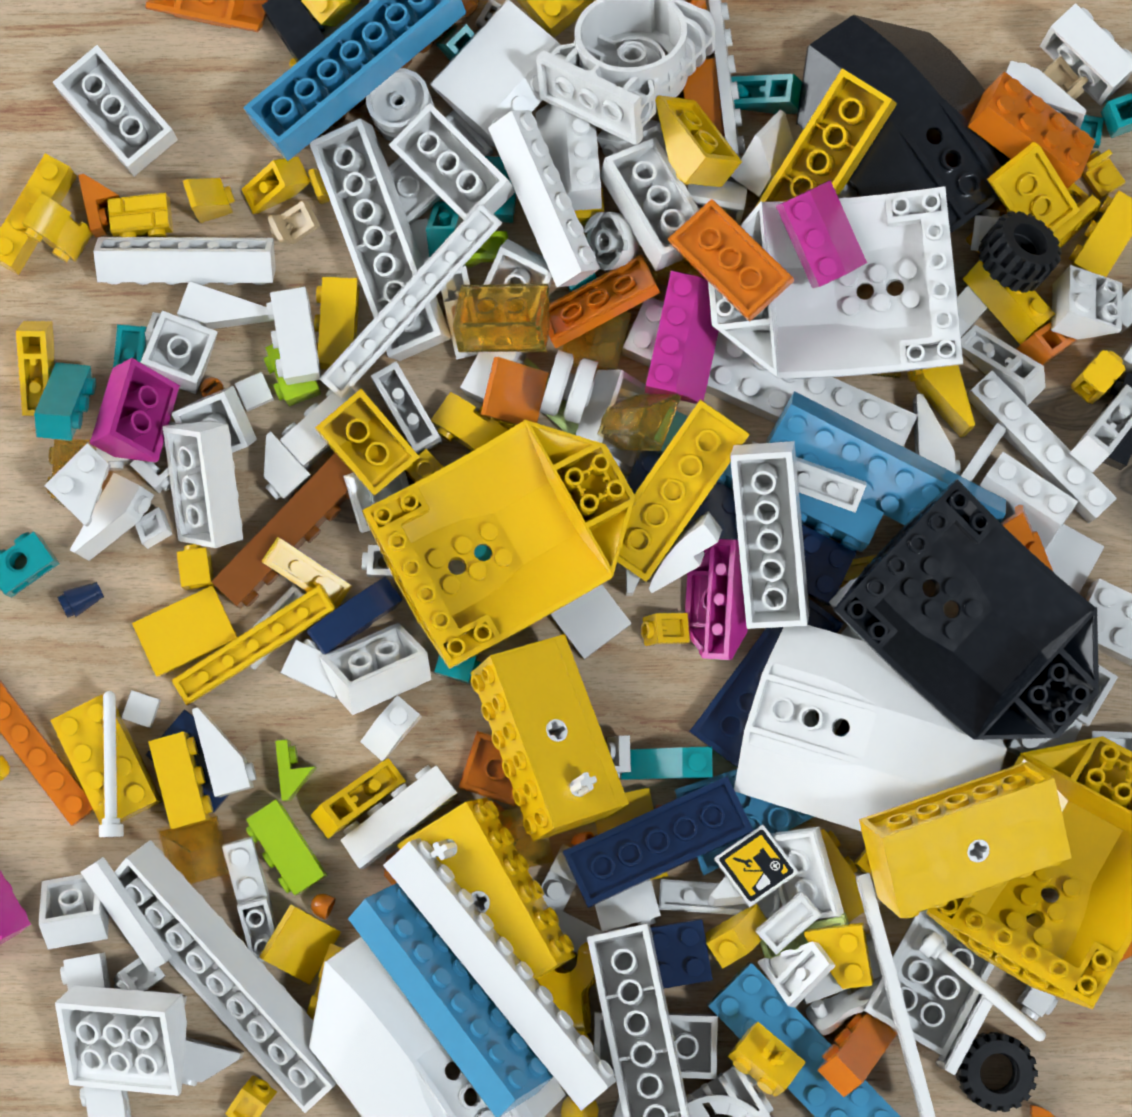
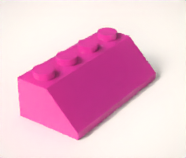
M671 271L645 393L697 404L700 399L704 401L719 333L712 326L707 280L698 276Z

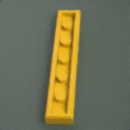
M319 584L171 681L186 706L190 705L315 625L337 608L323 585Z

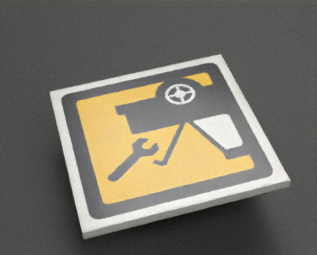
M761 825L714 858L749 908L799 874L798 870L764 825Z

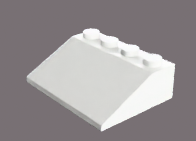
M506 0L435 77L430 85L489 146H495L488 127L510 111L530 110L532 112L539 105L542 99H540L536 57L542 50L551 54L561 44L510 0Z
M926 909L920 911L919 915L914 917L892 958L915 1041L946 1057L980 993L939 958L936 960L932 956L928 958L920 951V948L934 932H937L945 939L943 942L947 945L946 949L985 982L991 974L994 965L980 958L926 914L928 910ZM881 977L864 1011L896 1029L883 978Z
M74 985L55 1002L70 1085L175 1096L181 1094L187 1027L182 994Z

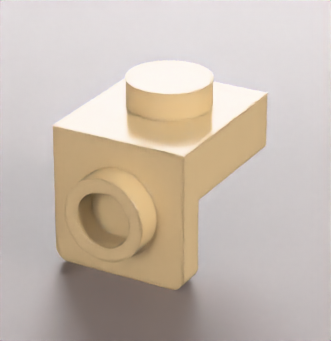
M1061 56L1056 58L1042 71L1074 100L1085 91L1082 86L1089 81L1086 76L1079 78Z
M300 201L283 214L271 215L267 218L271 225L270 231L280 243L295 244L320 227L308 201Z

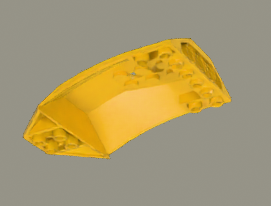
M524 420L462 458L363 509L362 512L383 558L414 616L448 668L451 669L531 626L611 579L614 575L635 495L606 444ZM479 545L488 546L492 553L490 559L486 561L478 560L474 554L475 548ZM460 560L465 566V571L459 575L451 573L448 568L449 562Z
M1103 736L1020 753L1014 764L1015 766L1028 761L1055 778L1072 858L1062 861L1057 867L1036 870L1031 876L1005 881V884L1000 887H988L977 891L972 897L954 899L949 901L944 907L929 908L926 913L980 958L1032 988L1092 1010L1132 942V752ZM1044 888H1053L1057 891L1059 898L1055 902H1047L1042 898L1041 891ZM1030 914H1037L1042 918L1043 925L1039 927L1031 926L1027 922L1026 917Z

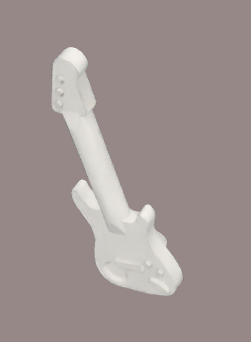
M881 977L875 980L872 986H864L854 993L849 988L831 998L813 1001L806 1009V1015L810 1024L821 1035L832 1033L847 1018L864 1011Z

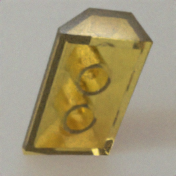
M548 284L461 285L453 323L458 352L546 351L550 331Z

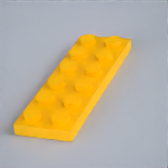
M700 399L634 494L635 500L617 562L647 582L730 464L733 446L743 445L750 433Z

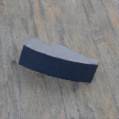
M385 576L308 629L307 633L322 654L325 655L396 609L401 603L402 598Z

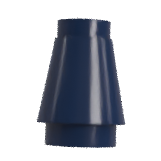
M96 581L92 584L63 591L64 594L57 597L67 618L74 615L75 617L79 616L100 599L104 598V595Z

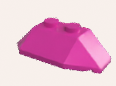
M719 539L718 543L704 550L705 554L701 565L687 573L685 613H688L689 637L699 650L702 659L732 660L748 632L738 540Z

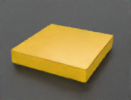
M290 904L259 957L310 985L324 961L329 945H334L341 932Z

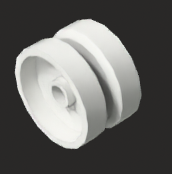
M406 68L397 70L366 96V105L377 131L386 140L391 142L429 103L434 106L425 81L416 72Z
M558 350L539 412L555 416L559 411L561 401L565 400L567 401L563 414L565 420L579 424L584 407H588L595 381L593 378L598 362L583 358L579 362L576 374H572L570 371L574 361L573 354Z

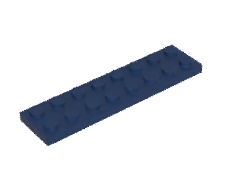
M645 445L626 480L634 494L662 455ZM716 482L683 530L709 511L722 529L719 539L738 540L734 490ZM802 525L808 596L830 606L829 601L837 594L856 555V551H852L844 547V545Z

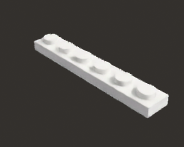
M709 0L710 13L715 23V58L725 140L741 159V154L745 153L746 149L744 136H738L737 127L742 126L740 108L735 109L734 100L739 99L737 82H732L731 73L736 72L734 55H728V47L733 46L731 29H725L724 20L730 19L727 2L722 3L721 0Z

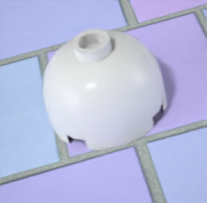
M599 212L589 219L584 228V233H587L586 238L595 254L599 269L614 270L626 265L636 257L640 244L633 234L629 223L621 213Z

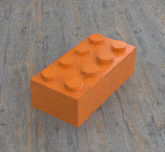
M1003 72L983 92L968 125L971 130L1010 159L1014 158L1032 142H1036L1042 148L1067 189L1081 177L1095 144V140L1087 132L1078 128L1063 114L1058 113L1045 103L1041 97L1033 94L1017 79L1012 78L1006 72Z

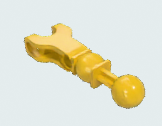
M585 942L578 949L577 965L572 971L565 970L562 966H559L537 979L541 986L546 987L553 996V1002L559 1010L565 1011L571 1017L576 1031L580 1035L587 1037L592 1043L591 1038L587 1035V1033L591 1032L589 991L596 983L589 945L588 942ZM568 1095L562 1103L560 1113L562 1117H598L599 1107L596 1100H594L583 1110H580Z

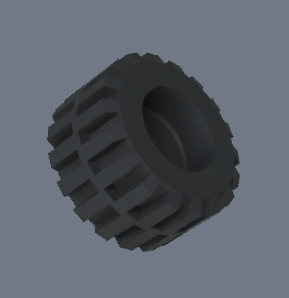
M1013 211L1008 212L998 219L980 241L981 244L978 248L980 252L979 259L984 263L983 268L985 271L991 274L990 277L993 280L996 279L1000 282L1001 286H1007L1015 292L1018 290L1022 293H1027L1029 290L1034 291L1061 261L1060 255L1062 250L1058 246V238L1053 235L1054 232L1045 226L1043 221L1037 220L1031 214L1026 215L1021 211L1017 213Z
M998 1032L977 1035L978 1038L973 1040L958 1068V1073H956V1078L961 1084L959 1086L960 1089L967 1095L969 1100L989 1111L1009 1112L1010 1108L1014 1107L1017 1109L1021 1107V1102L1030 1099L1031 1095L1029 1093L1031 1089L1035 1090L1037 1085L1034 1083V1078L1038 1077V1070L1034 1067V1064H1037L1035 1057L1030 1055V1049L1026 1045H1023L1020 1040ZM999 1053L1009 1058L1013 1070L1012 1077L1003 1088L992 1090L982 1083L980 1070L987 1057Z

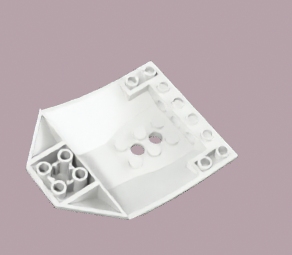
M945 187L873 196L839 198L867 263L817 288L811 287L777 211L776 205L785 201H760L741 224V227L794 278V282L750 322L708 282L712 326L778 379L870 375L963 364ZM898 281L904 285V290L900 295L892 296L887 293V287L891 282ZM862 284H870L874 288L873 296L867 300L860 299L857 296V289Z
M810 625L783 627L762 672L744 730L734 791L861 831L859 822L861 818L1001 771L1007 748L1002 739L973 740L926 701L864 641ZM809 711H817L820 716L818 724L814 727H807L804 722L805 715ZM839 719L847 720L850 725L849 732L842 737L836 736L833 732V725Z
M359 937L324 962L309 1049L330 1073L361 1117H495L478 1093L477 1101L473 1106L465 1103V1091L468 1088L474 1089V1087L461 1070L456 1080H450L446 1077L445 1067L449 1062H454L362 937ZM553 1077L536 1095L501 1117H545L566 1094L558 1081Z

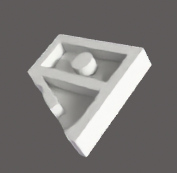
M87 443L44 486L88 527L92 522L91 516L96 502L99 501L102 493V484L107 478L111 465Z
M813 941L801 945L796 950L789 949L780 952L781 955L770 959L763 958L757 962L786 1004L794 1008L836 966L822 946Z

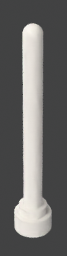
M107 691L103 695L105 819H102V825H99V837H123L124 824H120V818H117L116 698L114 692Z
M934 932L920 948L924 955L928 958L932 956L935 960L939 958L1036 1041L1040 1042L1045 1039L1046 1033L948 951L946 949L947 945L943 942L945 939L937 932Z

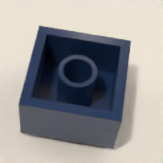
M702 919L651 927L663 989L713 980Z

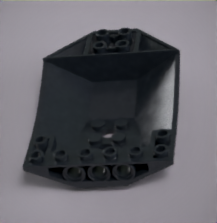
M852 15L807 46L796 125L798 124L803 130L842 68L897 103L849 179L850 184L861 197L945 187L950 233L999 199L987 178L1011 159L968 127L985 89L957 56L931 33ZM933 128L940 133L941 140L938 144H932L927 140L926 133L928 129ZM947 153H952L957 158L956 167H950L946 163L945 156Z
M958 479L943 490L891 539L864 568L834 608V611L902 679L973 740L1059 738L1099 694L1097 607L1088 602L1029 551ZM928 579L932 580L936 586V591L931 597L926 596L922 589L923 583ZM949 600L956 602L959 607L958 614L954 618L947 617L943 611L945 603Z

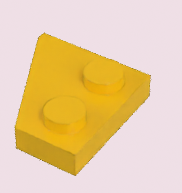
M864 923L805 930L804 936L807 941L819 943L836 965L830 973L842 989L872 986L874 984Z

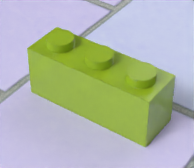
M274 800L246 819L249 824L246 827L247 833L253 838L254 843L260 841L265 849L262 856L270 868L276 866L281 874L278 881L287 894L292 891L293 895L297 896L328 876L280 800Z

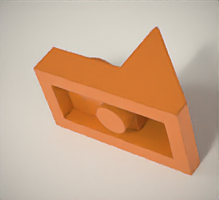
M79 174L78 177L90 231L96 238L106 236L105 226L109 225V218L106 209L102 207L108 206V199L120 198V196L89 176Z

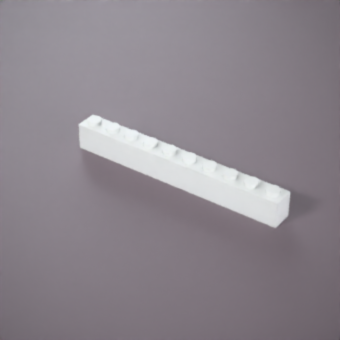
M420 838L409 841L383 866L579 1109L583 1110L617 1081L613 1076V1069L606 1061L600 1060L594 1053V1047L590 1040L576 1031L571 1017L565 1011L559 1010L553 1002V996L546 987L540 986L532 977L534 975L532 969L525 962H520L513 953L514 949L511 943L506 938L498 935L493 928L494 924L489 916L481 913L473 904L474 899L467 890L461 889L455 882L453 872L446 865L441 864L436 857L433 858L431 856V852L434 851L433 847Z

